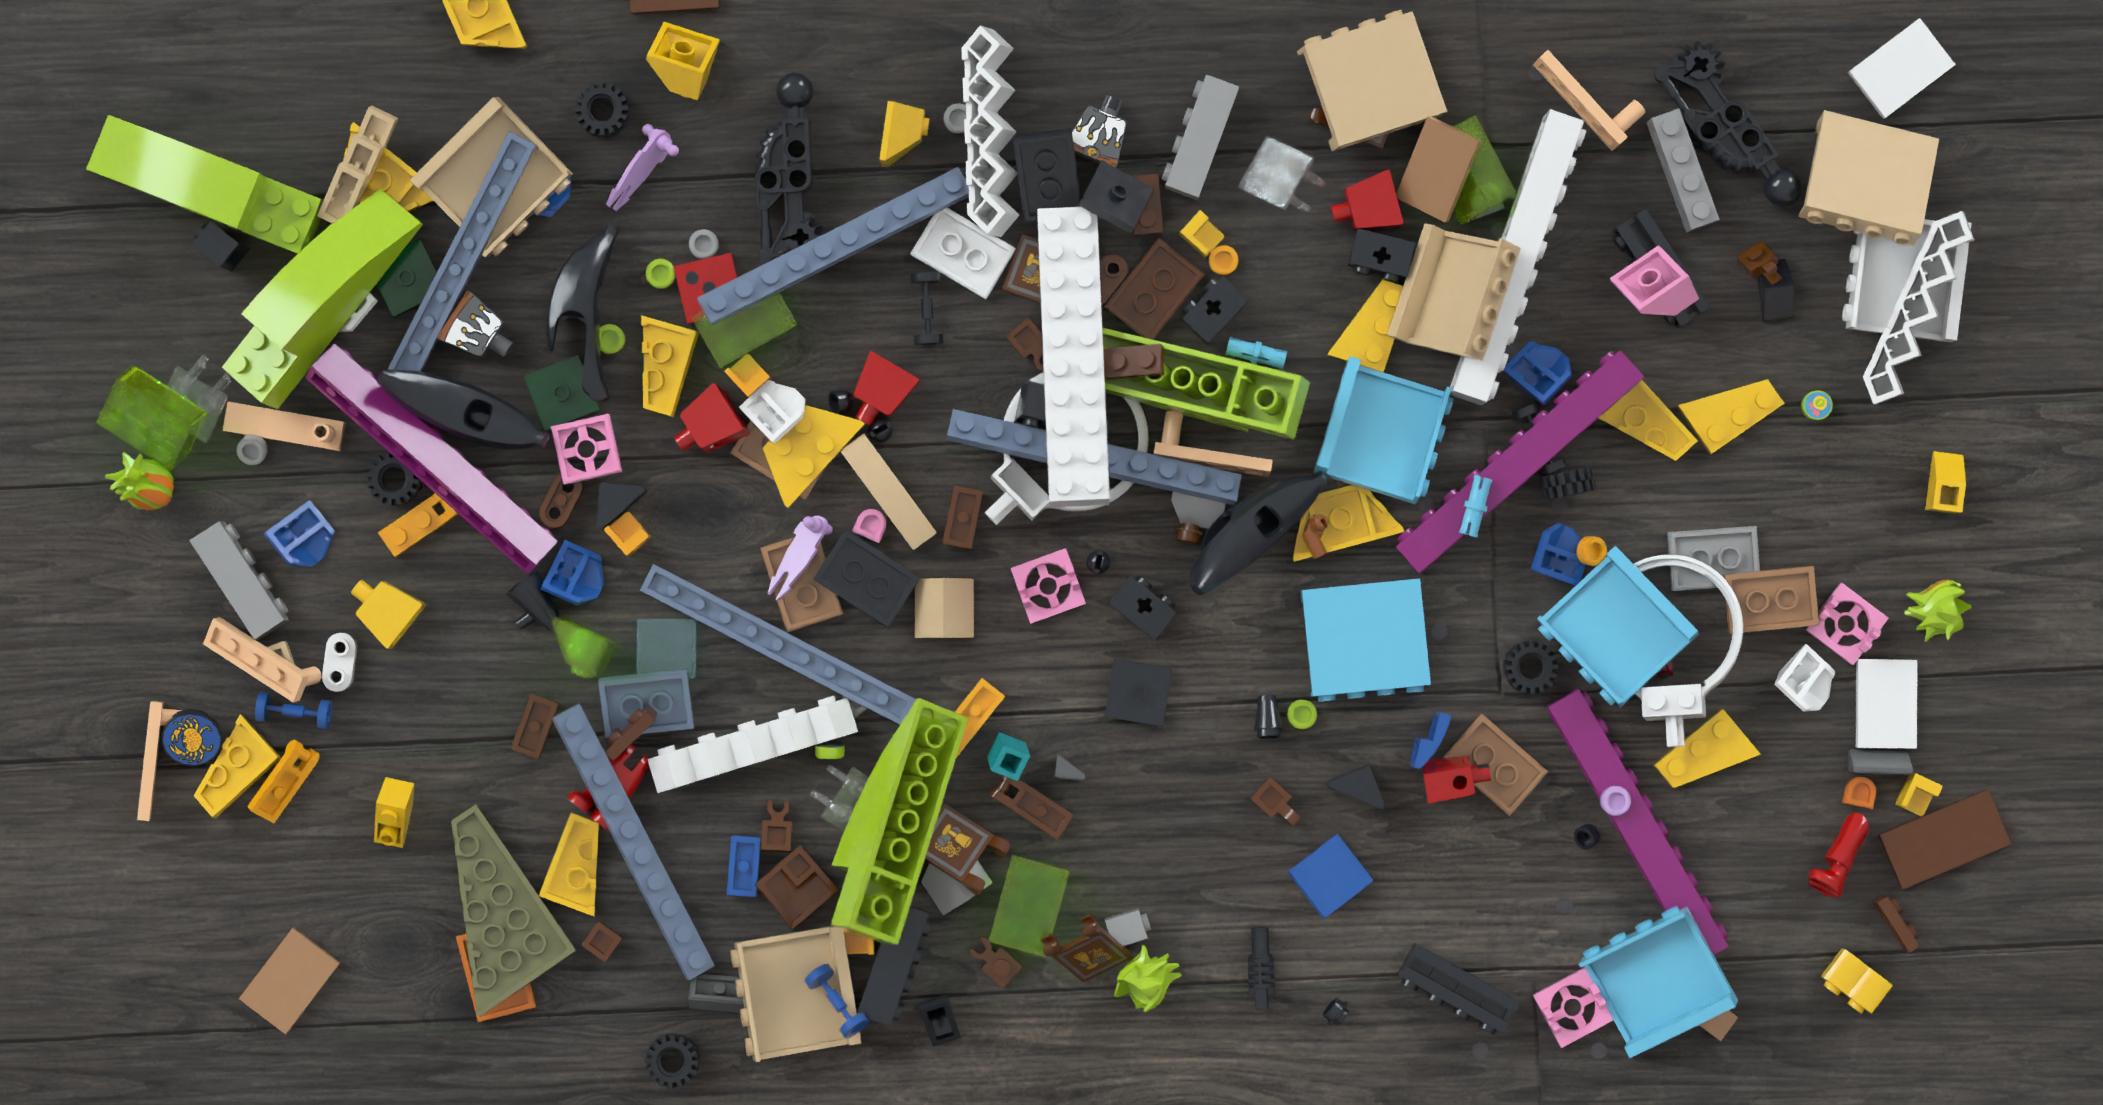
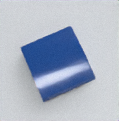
M1434 712L1428 740L1416 737L1409 766L1420 769L1431 758L1445 736L1452 715Z
M1338 833L1287 872L1323 919L1373 881Z

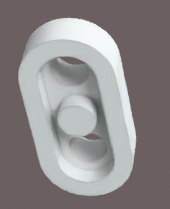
M336 633L328 639L326 644L322 680L324 685L331 691H344L353 682L358 647L355 638L348 633ZM339 642H343L346 646L343 653H339L336 650V645ZM335 671L340 672L342 675L339 682H334L332 679V674Z

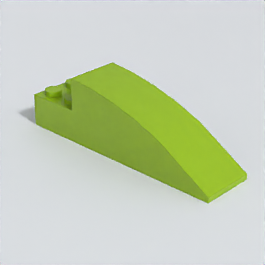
M110 115L106 119L86 168L91 172L295 254H298L312 241L321 220L317 215L323 203L322 199L267 178L256 171Z
M383 189L377 190L328 226L304 247L242 312V315L254 327L222 368L261 403L278 409L423 224Z
M1102 328L1103 349L1162 344L1164 346V375L1113 380L1104 378L1105 392L1167 411H1176L1185 416L1245 432H1248V429L1294 440L1310 382L1304 377Z
M917 698L869 776L853 809L832 862V866L848 872L831 925L880 943L898 945L968 721L967 717L921 698Z

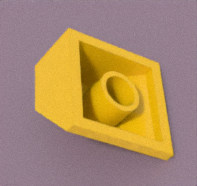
M663 22L647 54L646 60L670 92L698 100L707 82L720 39Z
M888 101L880 153L882 167L888 168L919 145L922 135H928L930 118H925V111L923 109Z

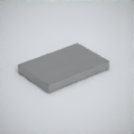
M1757 526L1667 532L1669 555H1681L1701 561L1717 571L1722 577L1723 574L1760 571ZM1669 566L1671 591L1718 588L1711 580L1694 570Z

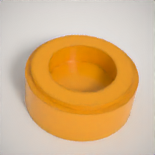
M1226 245L1213 249L1209 256L1211 270L1221 276L1234 272L1238 265L1236 251Z
M1586 536L1578 543L1577 557L1582 564L1598 566L1606 558L1607 546L1601 538Z

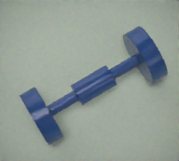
M259 692L255 708L256 721L266 722L269 711L282 712L284 716L304 718V715L316 716L318 729L328 730L332 714L331 700L322 699L318 711L305 709V706L270 705V693Z
M824 964L813 970L805 978V983L809 989L823 986L828 993L826 997L830 1003L847 1020L839 1029L844 1038L847 1039L862 1031L868 1025L869 1020L864 1013L851 1017L846 1010L847 1004L837 990H832L827 983L833 976L834 971L829 964Z

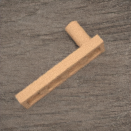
M1549 50L1533 64L1611 151L1628 137L1624 132L1645 114L1644 107L1638 101L1633 100L1618 115L1611 119Z
M227 402L222 431L244 435L255 434L267 439L341 451L346 422Z
M1166 411L1161 443L1155 442L1154 455L1224 471L1263 477L1270 476L1273 461L1270 459L1179 446L1183 414L1176 411Z
M221 617L212 620L203 644L291 702L300 701L306 686L314 685L321 681L322 674L317 667L312 666L300 669Z
M150 702L137 820L150 821L161 726H164L172 718V715L182 711L164 709V702Z

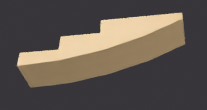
M374 106L368 107L358 133L353 136L343 162L338 165L317 215L318 217L333 224L358 205L398 120L397 117Z
M862 434L841 450L843 456L913 550L937 533L865 434Z

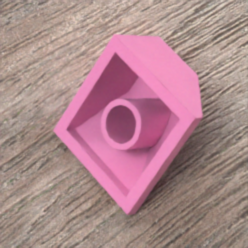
M1659 245L1610 278L1611 282L1641 314L1675 316L1699 300L1690 277Z

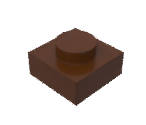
M598 921L581 946L603 962H607L623 937L601 921Z

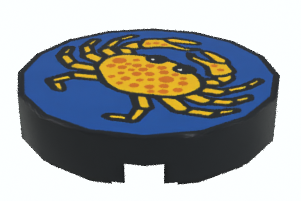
M187 709L178 711L172 715V718L163 727L162 744L164 750L172 760L182 765L197 766L206 764L215 758L221 748L222 731L220 725L215 718L213 720L208 716V713L202 710Z

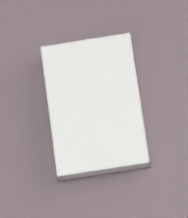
M1919 18L1850 70L1848 74L1884 119L1951 69L1955 63Z
M946 208L933 215L910 255L987 300L1015 253L1016 248L996 236L986 234L976 224Z
M1858 659L1856 661V748H1917V660Z

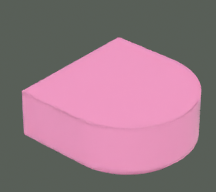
M867 509L859 515L852 531L880 543L887 526L886 518L876 509Z

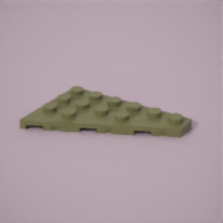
M475 804L453 819L451 824L455 842L454 847L458 865V878L463 904L476 1013L479 1017H482L577 950L478 805Z

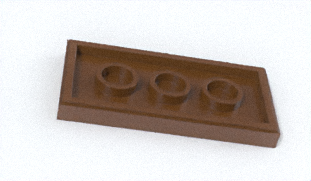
M1985 789L1878 834L1902 890L2011 845L1989 789Z

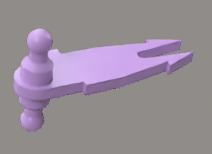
M650 124L643 126L642 132L644 135L649 136V141L642 150L637 152L615 189H612L606 203L608 207H611L619 197L613 209L615 211L620 209L630 200L629 197L649 176L658 162L662 163L668 154L676 156L679 153V148L672 144L670 135L665 130L654 129Z
M819 515L805 517L793 532L796 534V537L787 549L776 576H772L768 594L771 595L784 576L789 573L776 600L779 601L792 590L791 586L809 566L819 550L817 546L824 535L832 533V526L828 524L824 517Z

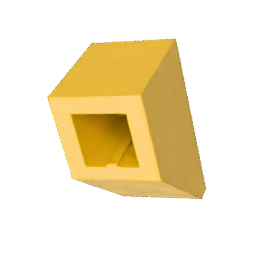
M1933 451L1925 510L1952 514L1962 513L1966 488L1964 457L1958 454Z
M385 777L376 801L374 842L403 848L413 807L414 783Z

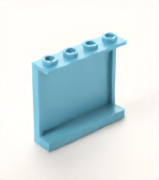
M1350 356L1344 368L1313 473L1321 471L1326 477L1416 504L1420 496H1426L1430 480L1425 479L1428 469L1433 470L1438 453L1433 452L1436 442L1441 443L1446 426L1441 424L1444 414L1449 415L1454 399L1449 397L1451 387H1447L1445 391L1431 388L1361 366V359Z
M1616 546L1607 553V557L1554 607L1543 617L1539 616L1537 618L1541 624L1538 628L1541 634L1549 642L1554 638L1562 646L1558 649L1562 656L1569 663L1575 660L1582 667L1578 672L1589 684L1595 681L1603 689L1599 694L1611 706L1616 703L1620 708L1699 635L1698 630Z
M1420 578L1300 591L1304 611L1311 696H1318V702L1336 700L1335 694L1347 693L1348 699L1365 697V691L1377 690V696L1395 694L1394 688L1406 687L1407 693L1424 691V685H1431Z
M1677 906L1672 907L1661 914L1663 918L1655 922L1648 919L1635 927L1637 931L1627 936L1625 932H1622L1609 939L1610 944L1601 949L1599 945L1589 948L1583 952L1584 957L1579 962L1580 968H1586L1592 981L1600 990V995L1605 1000L1607 1009L1626 1042L1624 1048L1629 1058L1736 1007L1738 1002L1734 991L1687 906L1680 910Z

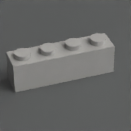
M1207 74L1204 82L1197 81L1192 97L1197 98L1194 109L1187 108L1182 122L1187 128L1183 137L1177 135L1172 152L1177 153L1173 164L1167 163L1162 176V180L1167 181L1165 189L1198 201L1239 86Z
M1678 108L1651 118L1646 124L1686 233L1720 220L1680 109Z
M218 521L189 541L253 639L260 640L289 621L286 613L289 612L288 608L281 598L275 599L269 590L272 588V584L263 572L259 574L253 564L256 563V560L247 548L243 550L237 540L240 538V535L231 523L227 525L225 522Z

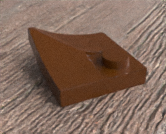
M800 845L754 884L790 930L795 928L839 890Z

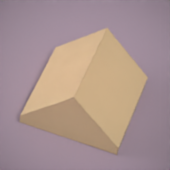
M919 579L915 585V638H974V579Z

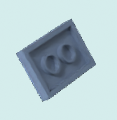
M687 669L599 678L598 685L606 738L615 729L619 728L622 730L629 723L627 721L628 717L636 709L640 708L643 710L648 704L657 711L655 722L642 734L694 729Z

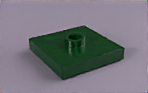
M421 238L407 244L377 282V286L394 318L421 305L437 273Z
M580 355L524 376L544 431L551 430V426L569 423L601 410L598 402L593 401L582 390L583 363Z

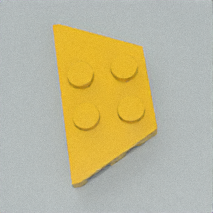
M442 0L459 41L463 46L517 49L527 47L507 0Z
M354 122L351 124L350 127L351 133L348 142V147L345 149L344 158L350 146L353 136L358 133L360 126H358ZM385 148L361 197L360 203L380 188L408 212L434 200L422 188L418 189L410 181L417 172Z
M805 405L803 419L777 443L773 444L770 440L763 447V451L783 503L787 508L798 499L865 425L862 421Z
M1349 485L1318 494L1315 502L1300 518L1293 561L1313 557L1303 538V532L1308 520L1316 514L1325 515L1329 521V525L1325 528L1320 539L1327 553L1402 533L1404 529L1391 516L1382 503L1374 497L1370 490Z

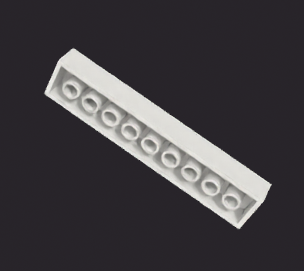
M1552 109L1542 119L1501 239L1521 248L1484 359L1479 361L1460 356L1450 385V395L1478 405H1483L1487 401L1494 399L1499 382L1494 381L1497 373L1504 370L1509 356L1504 351L1507 345L1513 343L1518 330V326L1514 325L1516 317L1523 315L1528 298L1523 296L1526 289H1529L1534 284L1538 270L1533 269L1535 262L1542 259L1547 246V242L1543 241L1545 233L1548 234L1549 231H1552L1557 214L1553 213L1554 207L1562 202L1567 186L1562 185L1564 178L1571 175L1576 163V158L1572 157L1573 152L1578 147H1581L1586 134V130L1582 129L1583 120Z
M1082 207L1037 209L1049 506L1109 505L1097 215Z

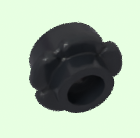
M1336 997L1328 1004L1322 1016L1329 1021V1025L1334 1023L1339 1025L1345 1020L1349 1014V1010L1346 1009L1348 1002H1342Z

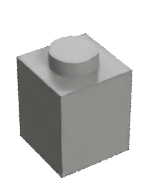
M1138 908L1105 918L1109 934L1123 946L1148 939L1146 932L1151 930L1146 913L1140 915Z

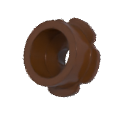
M1182 523L1181 527L1175 529V532H1177L1176 541L1186 544L1199 545L1200 537L1204 536L1202 532H1199V526L1191 523Z

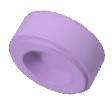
M1610 786L1602 792L1600 805L1607 814L1619 816L1626 813L1630 808L1631 797L1626 789L1620 786Z

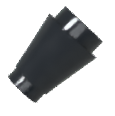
M1276 695L1258 696L1254 726L1257 738L1274 739L1281 737L1283 725Z

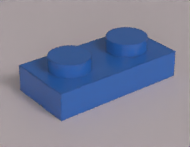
M731 835L727 895L757 897V887L754 884L758 882L761 837Z

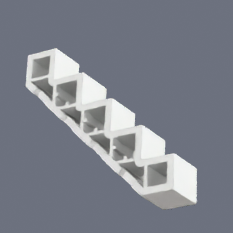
M980 25L962 47V60H964L965 65L963 102H966L964 132L968 151V161H966V185L969 186L967 215L986 234L1002 237L1018 218L1019 214L1000 195L1018 173L999 155L1016 131L997 112L1015 90L996 70L1014 48L995 30Z
M1963 211L1933 222L1925 243L1920 250L1904 289L1898 298L1893 313L1863 375L1873 404H1879L1904 394L1894 366L1922 356L1911 328L1939 318L1929 289L1957 279L1946 251L1974 241Z
M835 696L818 700L819 707L799 713L795 712V708L777 713L779 719L757 726L754 720L737 725L739 731L718 738L715 737V733L698 737L699 743L676 750L675 746L671 745L658 749L659 756L647 759L657 793L858 732L849 700L845 698L836 701Z

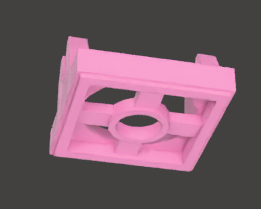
M610 414L551 426L564 485L580 481H590L595 478H604L608 475L622 472ZM587 428L599 430L607 440L595 442L589 438ZM573 431H578L579 440L575 446L565 449L567 438ZM588 440L594 444L595 451L592 456L584 458L579 454L578 446L581 442ZM609 449L606 461L596 470L594 458L597 456L598 451ZM577 456L579 459L584 460L586 472L575 469L568 462L567 458Z
M1066 548L1011 568L1030 624L1086 604ZM1045 564L1057 565L1067 575L1056 578L1048 574ZM1037 567L1040 575L1037 585L1026 589L1027 578L1032 570ZM1047 577L1053 578L1057 583L1056 591L1050 595L1042 593L1039 587L1041 580ZM1071 583L1068 597L1062 604H1059L1056 594L1059 592L1060 586ZM1040 594L1048 598L1051 608L1036 605L1030 600V597Z
M1841 582L1819 609V625L1807 626L1804 630L1850 665H1854L1861 654L1872 647V641L1880 636V629L1889 618ZM1841 602L1855 603L1849 612L1839 613L1834 609ZM1862 610L1866 612L1869 621L1867 633L1858 627L1857 617ZM1844 615L1850 616L1854 621L1853 629L1847 633L1842 632L1838 628V620ZM1828 617L1834 620L1835 628L1830 638L1824 627L1825 620ZM1852 634L1860 640L1859 643L1851 646L1837 644L1843 635L1848 636Z
M1585 967L1533 994L1539 1009L1561 1048L1613 1021L1607 1009V1004L1600 995V990L1592 981ZM1567 986H1580L1590 993L1579 998L1571 995ZM1559 991L1563 1000L1560 1009L1552 1013L1551 1001L1555 993ZM1569 999H1576L1580 1002L1581 1010L1577 1015L1570 1016L1566 1014L1564 1004ZM1595 1001L1594 1015L1591 1021L1586 1024L1582 1016L1584 1007ZM1564 1017L1574 1019L1579 1029H1565L1556 1021Z

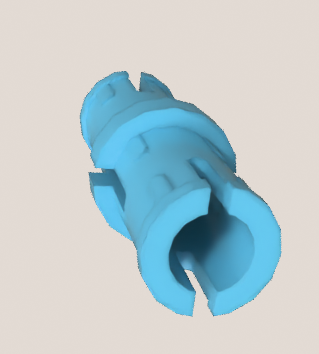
M1230 337L1225 355L1251 361L1250 364L1256 365L1261 363L1283 369L1287 351L1263 346L1262 342L1259 341L1251 343Z
M1474 475L1469 500H1465L1464 503L1466 511L1459 533L1478 537L1483 512H1487L1488 506H1485L1493 480L1485 477L1483 479L1481 476Z

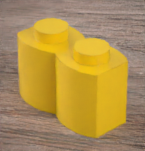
M1841 948L1821 975L1826 980L1823 986L1836 996L1841 992L1850 999L1847 1004L1860 1014L1864 1010L1872 1014L1893 986L1843 948Z

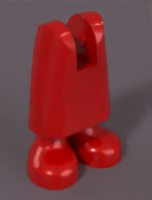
M630 744L614 761L608 757L629 800L649 768L647 760L649 757L647 755H644L636 762L631 771L623 765L636 748L633 744ZM588 788L584 791H572L567 796L573 804L586 814L595 803ZM596 807L589 816L609 831L600 811Z
M1852 813L1846 818L1837 838L1825 855V863L1831 868L1826 871L1812 869L1808 875L1810 880L1808 885L1826 896L1840 898L1847 874L1850 873L1855 857L1869 832L1868 821L1864 815Z

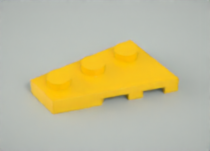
M1382 280L1327 355L1346 362L1351 356L1361 359V366L1384 372L1395 339L1387 334L1403 286Z
M641 315L643 326L642 353H644L643 408L674 417L699 332Z
M1767 379L1677 405V407L1707 451L1712 454L1785 403Z
M1643 380L1599 417V419L1675 461L1698 442Z
M1720 709L1684 739L1685 746L1674 747L1657 761L1654 767L1669 785L1675 788L1758 756L1760 753L1725 710Z
M242 714L239 715L235 722L234 730L230 737L226 738L222 745V751L215 763L211 764L194 794V797L213 818H217L281 759Z
M573 812L570 813L539 892L540 897L591 916L595 914L599 824L596 821Z

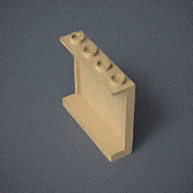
M1402 10L1394 11L1385 15L1386 20L1377 23L1375 18L1359 23V28L1349 31L1348 27H1344L1331 32L1332 37L1323 40L1321 35L1305 40V45L1297 51L1298 56L1302 54L1305 56L1332 134V138L1328 140L1332 152L1423 123L1429 116L1438 118L1447 112L1413 11L1405 14L1402 13Z
M493 97L410 179L418 189L422 188L460 227L508 132L512 131L537 145L482 253L484 257L491 256L492 254L495 257L498 256L508 246L505 241L513 233L516 236L522 233L529 225L526 220L533 213L537 216L550 205L547 199L555 192L558 195L561 194L571 184L568 179L573 175L499 97Z
M1824 110L1816 125L1815 133H1818L1805 202L1799 217L1805 218L1813 224L1825 223L1836 226L1841 231L1853 230L1864 233L1870 238H1885L1893 240L1898 245L1914 246L1923 230L1939 139Z
M1425 223L1387 335L1406 344L1483 361L1521 248L1504 239L1499 238V241L1449 232Z
M828 926L734 943L735 950L730 951L733 968L738 967L740 979L735 980L737 996L743 997L744 1009H740L742 1026L748 1027L749 1038L745 1039L747 1056H752L753 1061L760 1062L762 1059L846 1044H861L860 1032L846 1039L839 1031L840 1027L847 1020L830 1003L826 997L828 993L823 986L809 989L805 983V978L813 970L821 965L829 964L834 974L827 983L832 990H837L847 1004L846 1010L851 1017L857 1015L842 928Z

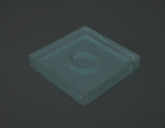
M637 619L636 674L687 669L688 678H696L697 620Z

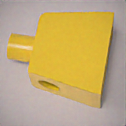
M360 580L351 591V594L363 603L355 614L387 649H392L427 606L419 599L385 581H381L373 589L366 582Z

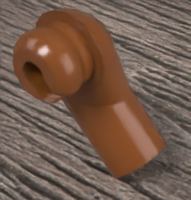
M1323 514L1313 515L1308 520L1303 532V538L1314 559L1327 553L1320 540L1325 528L1329 525L1328 518Z

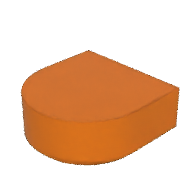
M1865 777L1852 778L1846 784L1842 803L1873 809L1876 797L1874 783Z

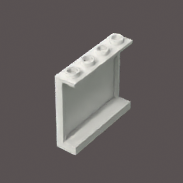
M1924 219L1922 234L1914 246H1902L1894 243L1893 240L1870 238L1864 233L1853 231L1854 234H1857L1856 245H1852L1850 251V263H1854L1853 273L1848 275L1846 282V292H1850L1849 304L1844 305L1842 320L1846 321V329L1883 334L1914 263L1929 234L1933 222H1935L1934 220ZM1969 243L1946 251L1957 279L1929 289L1939 318L1912 327L1915 338L1944 342L1957 340Z

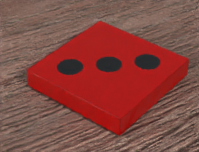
M732 253L673 266L687 324L707 320L697 302L698 297L737 278Z

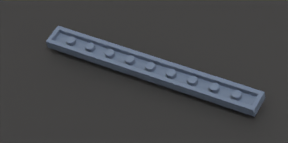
M512 131L508 132L387 370L397 369L422 372L438 341L437 336L447 323L537 147L536 144Z
M959 167L698 297L697 302L712 327L969 197V186L966 185V179Z
M953 409L946 440L1048 463L1046 430ZM1107 444L1108 476L1111 478L1230 505H1235L1237 502L1242 474Z
M655 564L652 565L640 591L898 724L902 723L916 701L915 698Z
M576 704L552 717L553 723L686 980H691L714 967L715 965L581 705Z

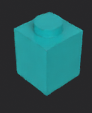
M999 732L987 756L991 771L1018 781L1030 757L1026 742Z

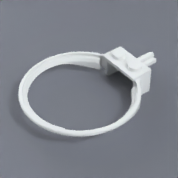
M1044 372L1038 374L1030 381L1043 384ZM1021 389L1012 399L1004 421L1014 423ZM1124 398L1131 408L1137 424L1139 438L1137 451L1147 453L1149 434L1144 411L1139 402ZM1003 453L1004 464L992 474L991 479L1004 494L984 513L997 525L1016 506L1032 521L1047 508L1075 512L1092 510L1104 505L1050 507L1049 495L1013 458L1011 459L1009 454ZM1122 480L1113 489L1109 490V503L1124 494L1133 482Z
M1658 555L1634 563V565L1640 572L1662 566H1678L1704 575L1724 595L1729 605L1733 622V635L1729 651L1720 667L1704 681L1705 686L1701 687V684L1643 687L1635 694L1642 700V715L1646 721L1665 720L1667 747L1685 746L1683 719L1706 717V695L1726 678L1736 662L1743 637V618L1740 604L1734 591L1727 581L1713 568L1701 561L1686 556Z

